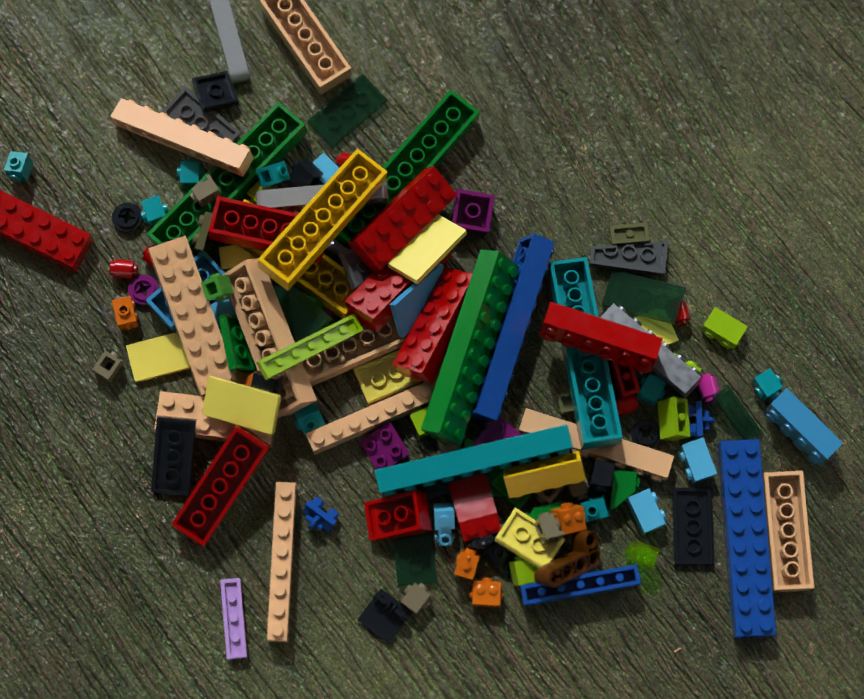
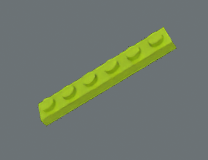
M352 314L259 360L256 364L264 378L268 380L361 333L364 329L355 314Z

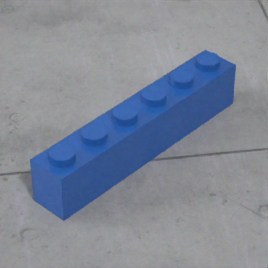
M635 564L581 574L557 587L531 583L520 585L519 590L523 607L637 587L641 584L638 566Z

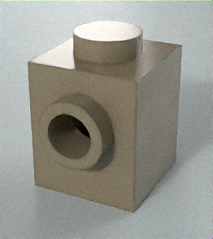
M414 583L413 586L408 585L402 593L404 598L401 600V604L417 615L421 609L425 610L431 602L429 600L431 596L428 593L429 589L422 583L419 585Z

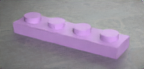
M241 579L220 580L227 660L247 658Z

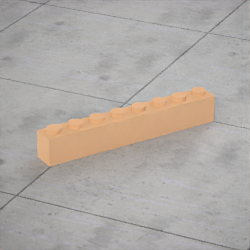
M121 98L110 116L118 127L244 177L254 159L250 148L244 144L237 145L228 138L222 139L211 131L207 133L196 125H187L181 119H172L163 112L157 113L148 106L142 107L130 99L127 101Z
M438 377L435 378L433 384L424 382L306 433L313 454H319L379 428L389 421L393 422L407 416L416 408L429 406Z
M528 408L525 409L518 431L522 435L567 424L573 446L572 449H577L581 457L588 458L589 456L595 458V460L614 463V467L617 469L625 470L627 468L632 470V472H637L638 476H643V474L651 476L650 479L657 482L666 481L674 459L673 455L624 439L621 440L619 445L581 450L576 424Z
M276 482L267 629L268 642L288 643L297 491L296 483Z

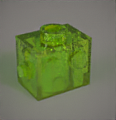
M640 541L630 542L625 550L624 561L631 565L637 564V566L644 569L653 568L659 548Z

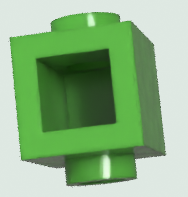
M216 273L210 275L208 280L201 282L207 301L217 300V302L227 300L228 295L234 293L229 275Z

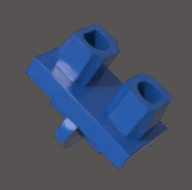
M695 402L694 405H688L689 418L694 417V424H690V436L700 439L703 436V424L704 430H710V424L715 423V418L709 417V411H703L704 417H702V402Z
M319 497L312 501L308 500L302 511L307 515L305 520L310 523L307 529L311 531L314 527L318 530L324 528L330 533L336 524L339 512L331 508L325 513L321 510L325 503Z

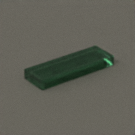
M725 385L712 395V398L742 440H750L761 431L729 385Z

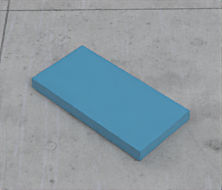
M438 263L418 285L413 283L390 304L399 336L405 337L411 331L443 271L442 264Z

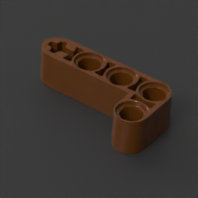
M588 530L574 532L571 537L573 551L539 567L534 574L535 582L538 585L557 587L597 567L601 560L597 534L594 531Z

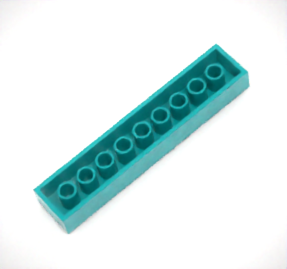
M587 257L549 262L547 273L553 302L599 317ZM561 343L581 450L619 445L623 436L608 361L600 358L599 355L593 353L586 354L578 348H568Z
M566 424L376 469L375 475L379 492L385 493V496L398 494L397 490L403 488L404 492L417 489L416 485L423 484V487L436 485L435 481L441 479L445 483L455 480L454 476L461 475L462 478L474 476L473 472L479 470L483 474L493 471L492 467L496 466L504 469L512 467L511 463L519 461L520 465L531 462L530 458L538 457V460L550 458V454L557 452V456L567 454L573 446L568 425Z

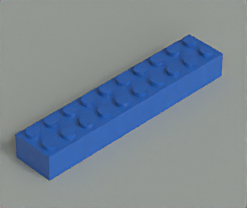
M535 233L519 240L512 261L519 266L518 274L515 278L512 292L506 305V311L504 312L470 418L482 424L497 421L501 416V406L508 395L507 387L513 379L514 366L519 361L520 355L518 353L520 347L525 342L524 335L526 329L531 324L530 316L536 308L537 295L542 290L543 284L541 282L548 271V261L554 253V242Z
M759 439L720 441L717 445L732 636L733 639L773 637L776 635L760 441Z

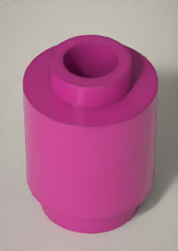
M711 373L701 375V382L698 385L701 398L704 399L705 403L719 400L720 390L716 376H711Z

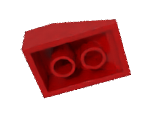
M486 473L448 483L463 541L500 532L501 526Z
M413 490L364 502L369 541L432 531L426 492Z

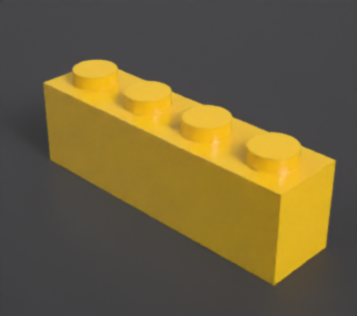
M579 451L503 469L509 498H519L525 494L540 493L546 489H557L563 485L578 484L586 480Z

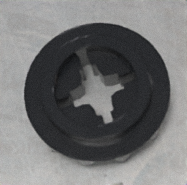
M122 203L112 213L114 226L124 233L133 232V230L139 228L142 221L141 210L133 203ZM128 212H129V213H130V217L133 218V219H132V220H131V219L128 220V222H127V224H126V223H125V219L122 218V217H123V216H124V217L127 216V214H128Z
M641 419L633 425L630 433L634 443L648 448H654L659 444L660 430L659 425L655 421ZM649 428H651L649 433L651 438L646 437L645 439L641 440L643 436V433L641 431L643 430L645 432L649 430Z
M491 534L469 540L467 546L476 550L494 545L497 535Z

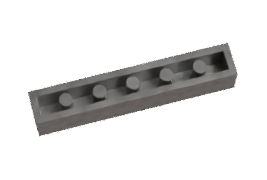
M614 303L600 317L655 335L651 330L648 329L646 331L641 327L642 323L635 317L632 319L628 316L625 308L620 305L616 306ZM662 342L652 371L686 399L701 382V373L693 366L690 368L681 355L672 353L670 346Z

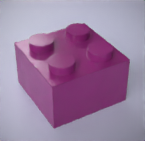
M457 189L455 191L457 196L453 199L450 221L464 228L467 233L486 236L490 229L494 195Z

